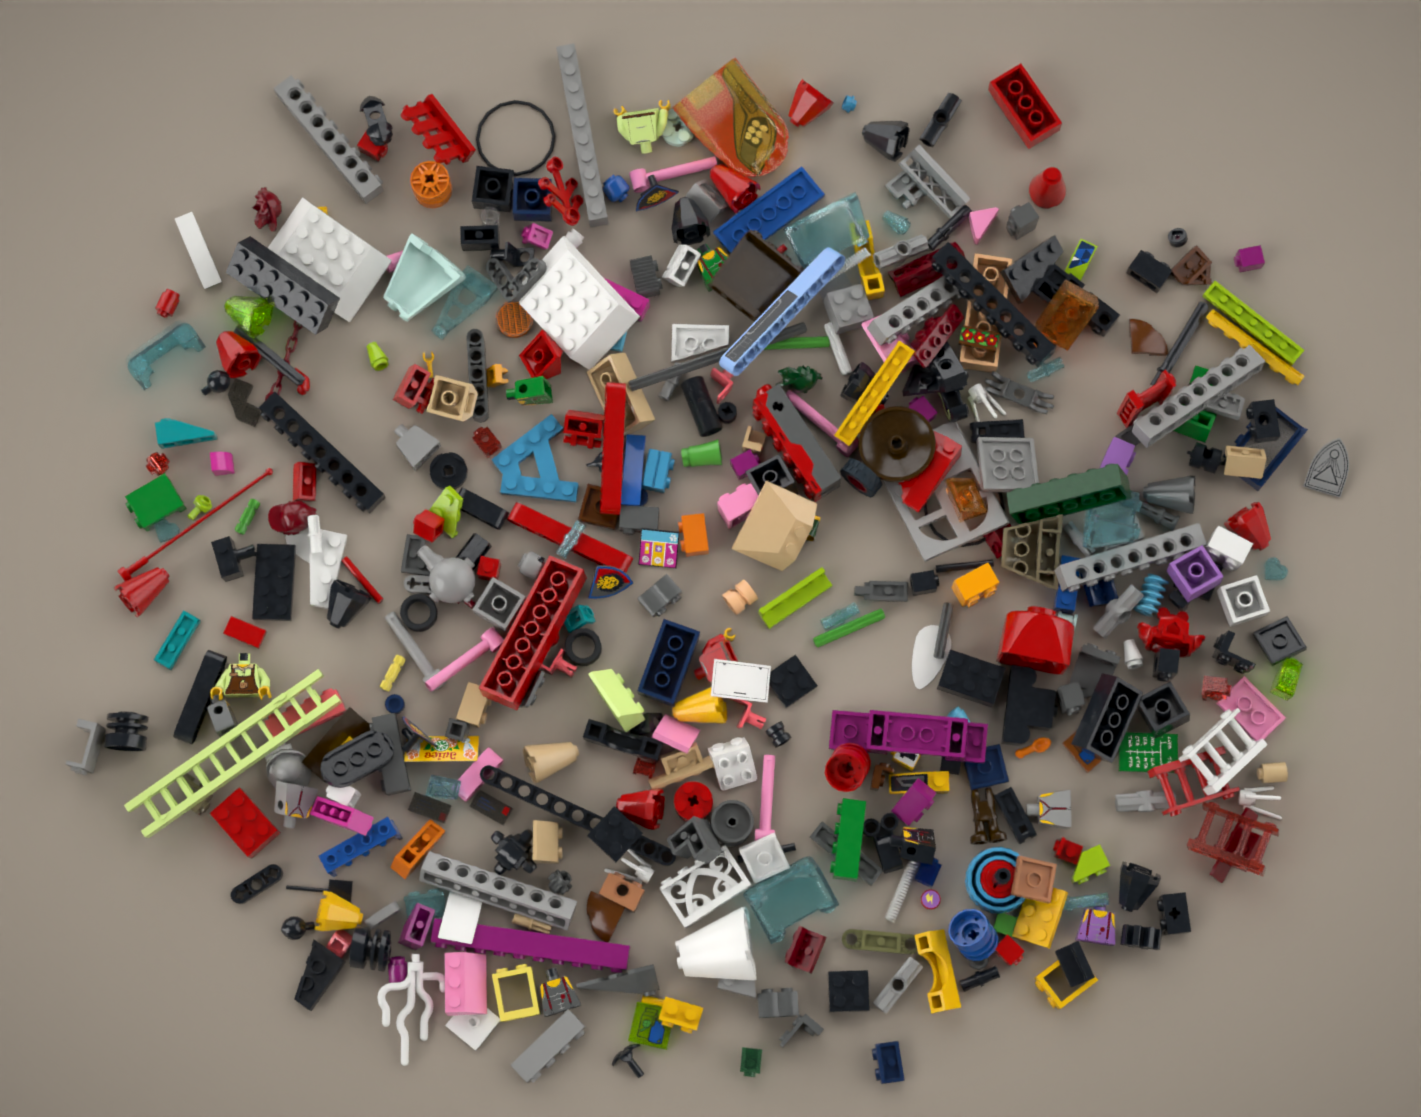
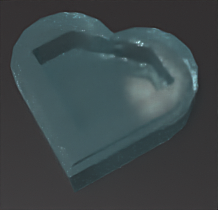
M166 519L155 524L160 543L171 540L180 533L179 527L174 523H169Z
M1271 557L1265 562V580H1283L1288 575V569L1281 565L1277 558Z

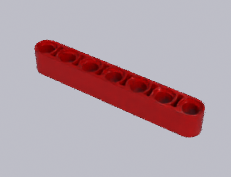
M606 382L600 514L620 515L626 383Z
M515 503L507 518L509 522L600 566L616 567L627 573L633 561V558L628 554L521 503Z

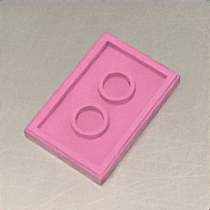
M1245 676L1216 703L1224 712L1228 709L1232 711L1239 708L1240 712L1234 719L1247 735L1255 741L1265 739L1286 718Z

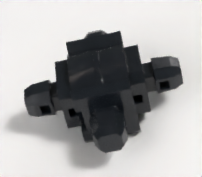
M527 829L521 834L518 833L514 836L510 834L504 837L503 833L495 831L491 836V840L499 846L495 849L498 853L495 859L498 862L494 867V871L501 875L507 870H518L523 866V870L527 873H533L537 868L536 863L532 859L529 860L533 854L529 851L533 847L529 843L533 839V832Z

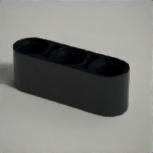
M461 487L458 493L463 498L460 510L500 530L509 512Z

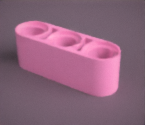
M488 747L477 758V761L454 783L451 789L467 802L484 784L480 778L481 769L487 765L499 768L504 760ZM490 769L486 770L483 773V777L488 780L494 772Z

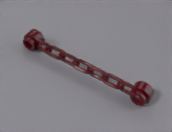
M295 320L293 323L294 331L287 340L285 346L286 355L283 359L289 365L290 355L295 351L298 343V331L303 328L302 325L296 324L297 321ZM290 340L295 341L293 349L291 347L288 348ZM277 370V381L273 383L270 393L265 397V401L274 393L275 385L276 388H279L277 394L280 395L281 381L285 375Z

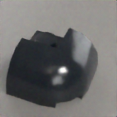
M1054 263L1032 292L1046 303L1061 307L1073 301L1085 284L1071 273L1067 274Z

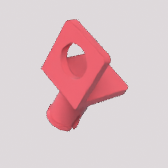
M713 368L710 375L711 378L724 387V390L717 397L716 403L719 404L732 390L734 382L730 379L734 375L725 369L720 372Z
M561 648L550 668L542 664L540 669L551 675L558 669L572 678L573 672L577 670V666L563 660L565 651Z
M729 698L745 706L737 728H742L743 724L747 722L762 729L764 725L762 723H765L766 718L751 712L750 708L753 703L746 700Z

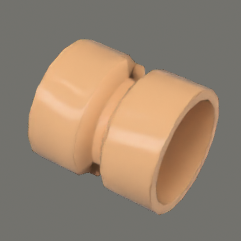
M744 579L735 585V590L729 589L722 595L724 601L735 615L745 610L746 604L751 605L758 600L756 593Z

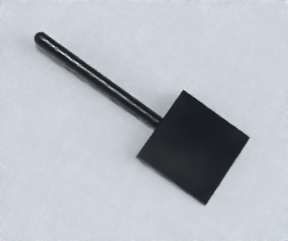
M329 879L328 889L289 885L286 886V889L312 892L328 891L351 903L353 881Z

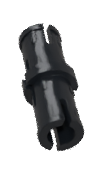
M995 965L987 970L977 971L974 975L959 980L963 991L966 992L974 987H982L985 983L1000 978V974Z

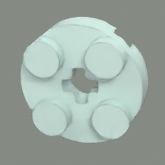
M674 109L668 111L667 124L662 134L666 143L676 147L684 146L688 142L690 143L695 135ZM681 124V127L684 128L676 132L674 125Z

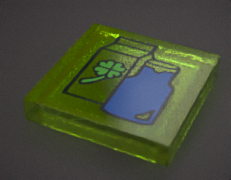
M637 1002L628 1041L667 1050L672 1028L661 1025L662 1021L659 1020L662 1007Z

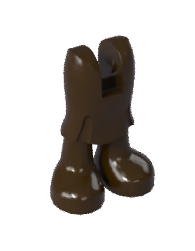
M985 788L986 801L981 802L978 789L971 790L973 822L975 823V833L970 837L972 845L988 843L984 827L986 822H988L989 843L1007 840L1006 832L1000 831L998 827L995 798L991 788Z

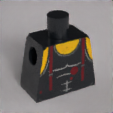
M904 827L901 836H890L889 846L900 848V856L904 859L932 865L936 851L934 830Z

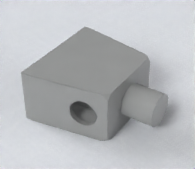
M401 424L394 431L400 437L396 442L397 447L415 471L441 447L440 442L416 425L408 430Z

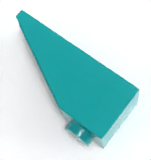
M164 418L160 422H155L157 443L161 449L218 440L214 431L174 419L171 420V418Z

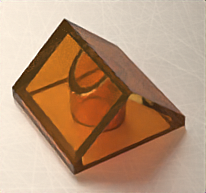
M974 478L946 479V492L960 523L988 512Z

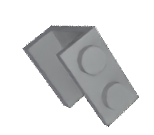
M78 719L76 726L85 732H89L90 736L82 764L66 760V765L70 766V770L75 771V773L87 775V772L94 773L106 728L95 722Z

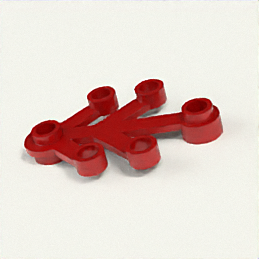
M555 156L548 160L546 168L553 174L557 187L547 177L541 178L538 181V185L541 189H548L553 193L544 197V203L548 207L554 206L562 213L565 223L574 226L580 219L578 209L584 201L580 195H575L571 198L572 206L570 205L569 199L574 189L578 187V182L576 179L570 178L565 182V189L559 172L563 169V162Z

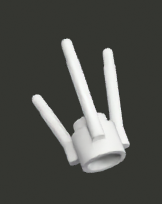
M980 383L968 390L970 394L968 400L971 403L976 422H980L975 401L977 403L984 402L993 417L997 418V414L986 398L990 400L1002 415H1006L1002 407Z
M1273 786L1239 790L1238 805H1243V809L1248 807L1257 813L1278 820L1282 819L1279 815L1251 806V804H1255L1256 799L1281 800L1280 796L1256 795V793H1252L1273 790Z
M627 850L641 863L638 867L625 858H621V861L635 869L636 873L634 875L638 877L621 872L618 873L624 875L626 879L634 880L640 884L642 882L647 884L655 870L651 869L652 866L646 863L638 854ZM607 868L604 869V871L607 872V873L610 872V873L614 874V872H615L614 870H610V869H607Z

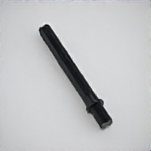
M1198 303L1161 367L1157 368L1158 372L1150 385L1156 384L1162 371L1167 370L1168 373L1171 372L1207 312L1209 306L1206 303Z

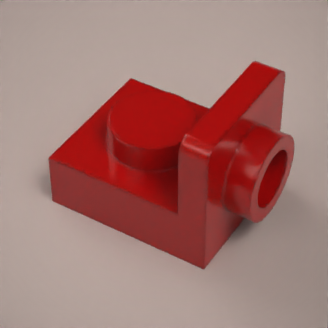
M1061 837L1060 841H1055L1052 851L1055 852L1054 857L1077 865L1083 846L1066 840L1065 837Z

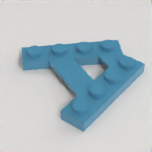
M552 414L491 459L503 474L501 494L576 503L579 483L559 480L549 441L564 430ZM533 453L540 478L525 477L520 472L519 464Z

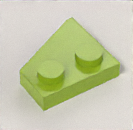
M448 486L443 490L429 511L445 519L443 530L451 538H454L458 535L456 526L457 522L460 521V509L463 498L451 486Z

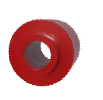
M166 289L155 307L157 314L164 318L172 317L180 302V295L173 290Z

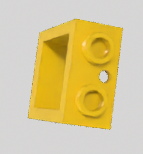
M1058 960L1034 978L1036 979L1035 985L1041 992L1045 991L1048 995L1047 1001L1053 1008L1057 1007L1059 1010L1097 982L1096 976L1086 981L1084 985L1063 1001L1058 998L1043 978L1060 965Z

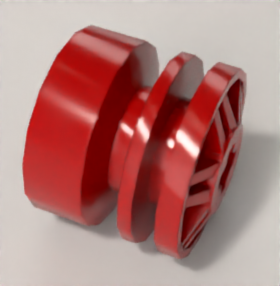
M841 744L834 750L825 765L826 780L838 791L850 792L856 790L861 786L870 770V756L858 744Z

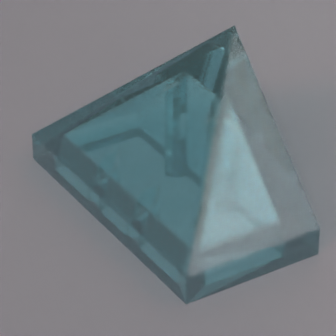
M431 774L425 796L457 800L461 781Z

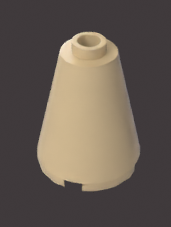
M571 742L524 746V761L526 767H529L531 771L529 776L534 784L539 783L575 762L577 756H579L577 746Z

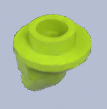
M205 495L196 496L193 501L196 506L187 516L193 521L201 511L206 513L212 508L211 500Z

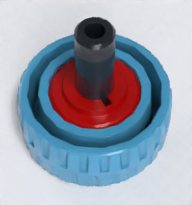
M992 847L978 853L971 860L965 874V885L970 899L976 906L984 911L998 914L1012 911L1025 901L1026 898L1011 895L1017 856H1020L1017 852L1009 848Z

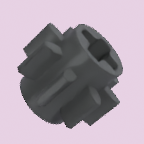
M557 869L548 877L550 880L548 885L553 893H561L563 895L572 888L570 884L572 881L571 875L564 870L559 871Z

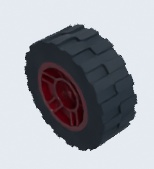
M850 458L840 470L841 475L854 489L870 498L883 485L880 478L870 468L856 459Z

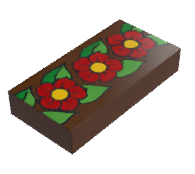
M963 325L958 345L996 353L1000 333Z

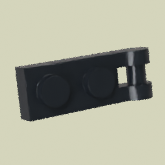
M1023 419L970 423V430H972L971 443H976L978 437L1025 438ZM980 429H985V434L980 435Z
M1012 787L994 795L1019 844L1024 843L1025 839L1037 836ZM1025 825L1027 830L1021 833L1019 827Z

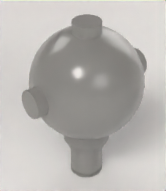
M426 544L418 550L416 554L425 562L426 568L430 571L429 585L432 593L429 596L436 603L440 600L446 603H458L464 600L468 603L474 598L475 595L472 591L475 586V574L472 568L475 564L468 557L465 560L456 557L444 559L441 555L434 553Z

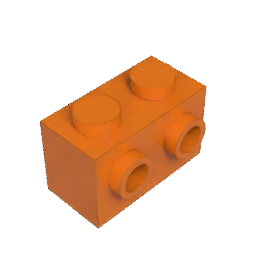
M704 513L681 516L682 521L678 522L679 532L683 533L684 540H680L681 551L686 552V557L709 554Z

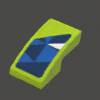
M1080 239L1065 272L1067 274L1071 273L1081 281L1098 246Z

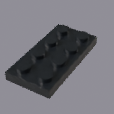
M257 544L252 619L292 621L296 545Z

